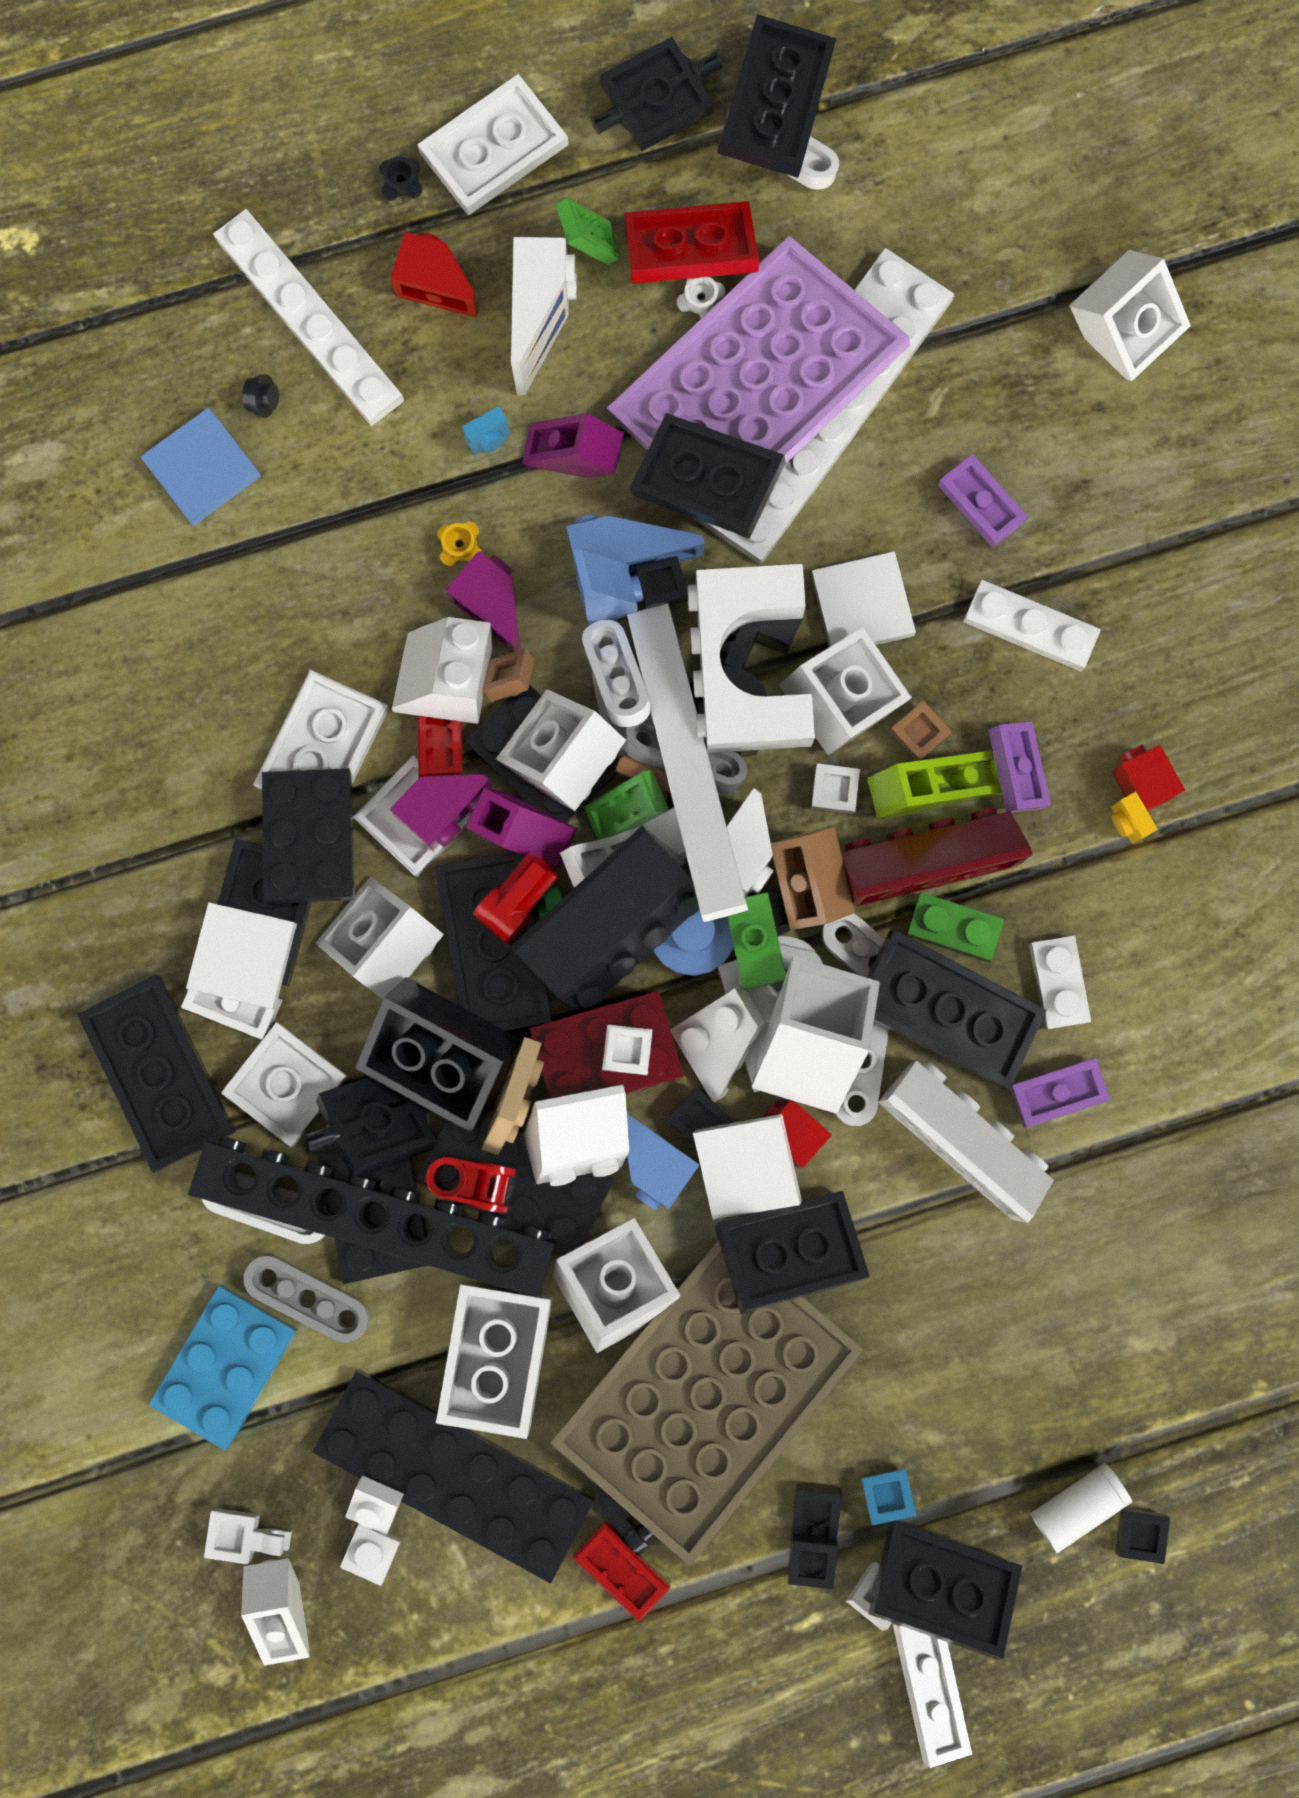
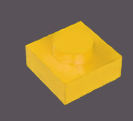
M1137 792L1126 796L1111 806L1114 812L1112 821L1115 828L1122 837H1128L1132 844L1158 830Z

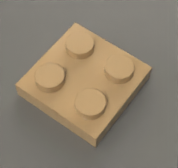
M524 1037L507 1073L481 1150L499 1155L505 1141L514 1143L519 1127H522L531 1101L528 1099L532 1088L536 1086L544 1065L543 1061L537 1059L542 1043Z

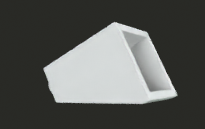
M793 955L758 1053L751 1088L837 1114L869 1052L880 981Z

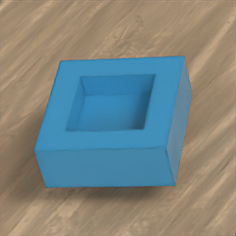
M499 406L462 426L465 441L473 455L481 451L489 453L498 449L506 441L505 438L510 436L508 421Z
M906 1469L862 1478L872 1526L917 1517Z

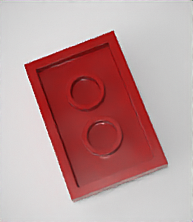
M749 201L624 212L632 284L759 272V256Z

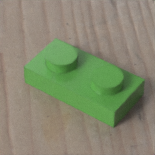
M920 892L906 936L990 962L994 955L1004 919Z

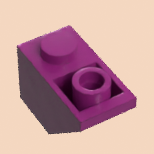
M483 774L419 777L390 808V811L396 819L428 848L434 851L439 844L445 848L456 838L461 831L458 824L469 812L473 813L483 789H492L489 779Z
M490 788L483 789L466 826L471 831L506 849L525 856L533 852L556 868H560L563 862L560 853L570 847L578 828L507 791Z

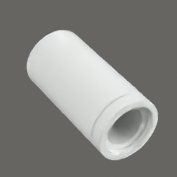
M1103 1463L1031 1512L1030 1515L1052 1549L1059 1553L1131 1504L1132 1500L1115 1473L1106 1463Z

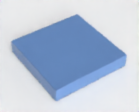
M209 407L141 456V459L193 527L262 477Z

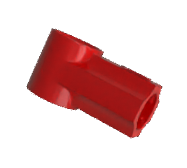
M530 852L512 871L506 881L501 886L495 887L480 902L473 915L505 944H508L526 926L532 917L530 912L560 876L547 861Z

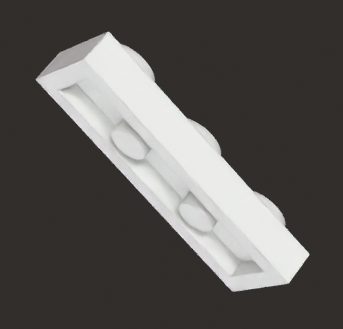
M981 580L963 623L1080 672L1086 667L1101 631L1097 627L984 580Z
M892 1623L923 1763L932 1768L972 1755L947 1642Z

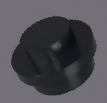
M258 374L254 378H248L245 381L242 391L243 405L248 412H252L260 418H267L272 414L279 403V390L269 375Z

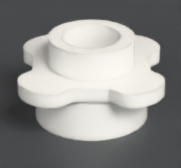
M711 277L689 278L686 280L684 294L679 295L677 298V306L682 312L691 311L698 314L701 319L719 300L725 297V287L721 283L715 282ZM703 294L705 299L699 300L697 296Z

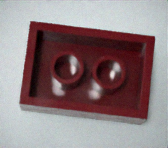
M659 991L530 1028L533 1040L542 1043L538 1059L544 1062L542 1073L550 1099L623 1085L625 1095H629L684 1078ZM607 1025L652 1029L648 1075L602 1070Z

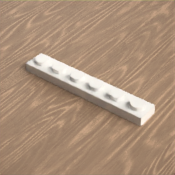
M247 209L213 233L219 245L371 427L404 402L400 391Z

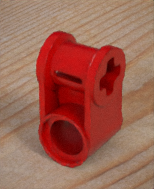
M445 1156L435 1160L429 1166L426 1173V1183L429 1190L440 1198L467 1203L468 1206L506 1214L508 1207L504 1204L509 1179L515 1176L516 1169L479 1160L475 1162ZM443 1164L453 1165L459 1171V1184L452 1190L442 1189L436 1183L435 1173ZM494 1176L495 1183L492 1196L488 1197L491 1179Z

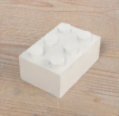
M464 1281L460 1284L436 1420L437 1424L527 1439L531 1429L553 1295L541 1294L539 1298L494 1285Z

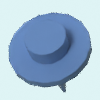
M699 909L697 913L689 917L671 933L664 943L656 947L653 952L663 965L678 974L697 976L710 973L726 961L734 948L728 917L704 922Z

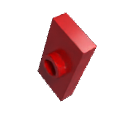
M417 715L418 778L463 775L462 721Z
M605 1520L573 1554V1558L638 1622L647 1615L671 1588L670 1584L641 1555L636 1554Z

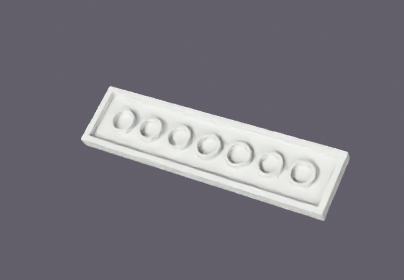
M887 248L880 254L855 291L906 333L910 338V346L785 464L750 539L692 518L759 565H762L954 298V293Z

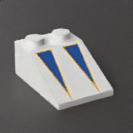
M514 237L511 365L517 395H526L569 316V300H577L575 254H567L566 238Z

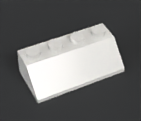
M918 1061L911 1062L882 1095L878 1103L1011 1220L1028 1223L1035 1215L1054 1181L1045 1173L1049 1166L1031 1150L1028 1149L1023 1154L1011 1143L1014 1135L998 1121L993 1120L989 1124L977 1114L981 1107L969 1095L961 1090L955 1094L946 1087L943 1082L947 1077L937 1067L928 1061L923 1065Z

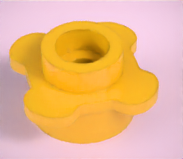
M468 521L464 524H446L438 529L437 537L441 541L443 548L440 559L444 565L453 566L456 562L470 561L478 551L482 552L477 546L476 537L479 534V528L475 523ZM461 540L464 544L462 547H457L456 542Z

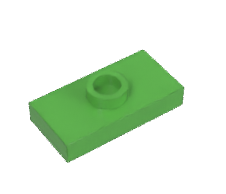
M568 197L555 204L569 245L607 265H611L621 259L610 221Z
M653 770L639 773L583 806L597 840L631 830L669 810Z
M768 893L745 897L748 911L727 916L743 990L784 982L786 972Z

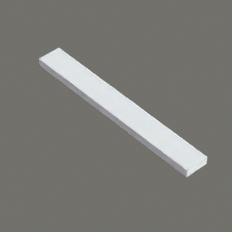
M669 604L627 614L642 678L650 700L651 714L702 919L704 922L748 911L703 736H697V711Z

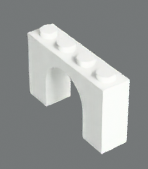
M803 564L696 570L695 584L688 585L689 612L697 611L698 627L690 628L692 654H700L701 670L693 671L694 697H703L704 714H696L697 736H703V739L706 740L707 753L812 747L815 739L812 694L769 697L748 694L737 688L727 678L720 662V650L723 643L734 630L742 625L756 621L803 618L806 607Z

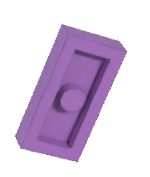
M973 454L940 479L938 487L992 548L1000 544L1028 519L1025 512Z
M1033 722L1000 724L988 729L1006 812L1011 811V813L1040 810L1051 806Z
M1096 1058L1013 1084L1010 1089L1023 1128H1028L1111 1100Z

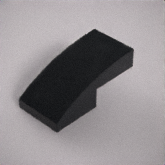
M796 1483L788 1566L789 1585L826 1589L834 1588L838 1554L837 1535L842 1502L841 1487Z

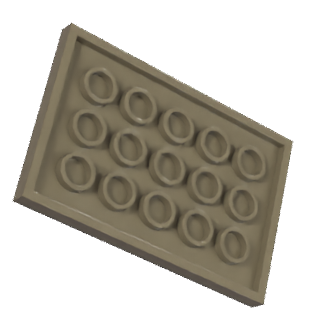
M719 1240L715 1242L677 1288L680 1297L647 1324L550 1441L557 1450L689 1566L693 1564L864 1350L804 1297L740 1314Z

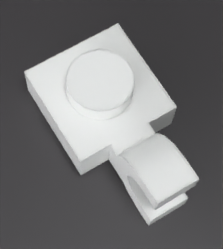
M215 1508L210 1514L204 1558L249 1564L253 1561L255 1551L281 1556L283 1550L287 1551L290 1549L292 1530L277 1528L259 1529L260 1514Z

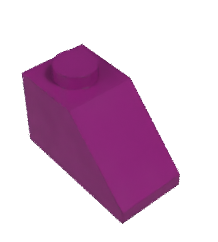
M588 413L530 423L522 464L528 467L585 478L615 474L624 433Z
M478 551L445 589L449 601L472 620L491 623L492 636L509 650L515 652L520 649L515 587L510 576L513 571L496 555H492L489 559L482 552Z

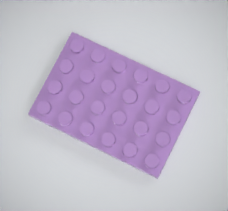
M788 236L759 264V272L749 273L611 403L607 410L610 417L647 451L665 414L668 413L781 453L785 456L787 463L910 346V338L804 247Z

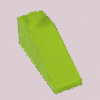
M993 750L899 763L867 778L877 820L913 815L1002 794Z

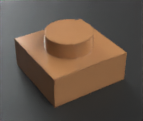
M526 648L491 659L483 686V692L494 702L527 691L535 660Z
M924 700L889 731L915 761L923 760L952 734V731Z

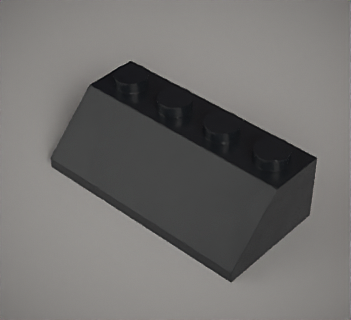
M642 825L511 947L560 1000L579 1012L584 1013L591 1006L597 1004L602 996L623 977L630 974L635 966L649 953L664 943L667 937L682 923L698 912L700 908L689 863Z

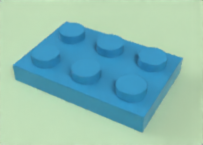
M218 1286L149 1406L221 1449L228 1450L298 1329L226 1286Z

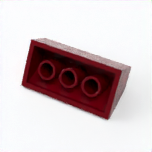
M996 807L970 814L971 821L955 824L954 818H947L930 823L928 825L930 831L914 835L912 828L898 830L887 834L888 841L871 845L870 839L854 841L844 845L845 852H841L855 908L1016 868L1033 855L1031 847L1011 811L998 814Z

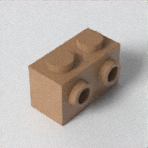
M835 827L797 834L771 843L774 864L790 930L828 924L855 913Z

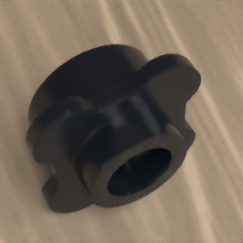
M397 156L382 162L379 171L384 178V186L381 188V192L385 199L393 201L400 196H409L415 199L422 194L423 188L421 183L418 182V173L421 170L418 160ZM403 176L405 178L403 182L397 181L398 177Z

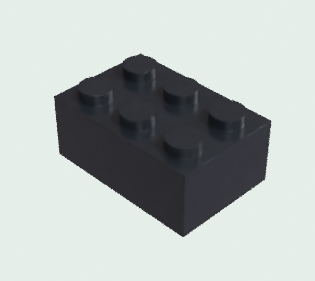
M405 977L384 996L355 1069L472 1133L492 1109L522 1040Z

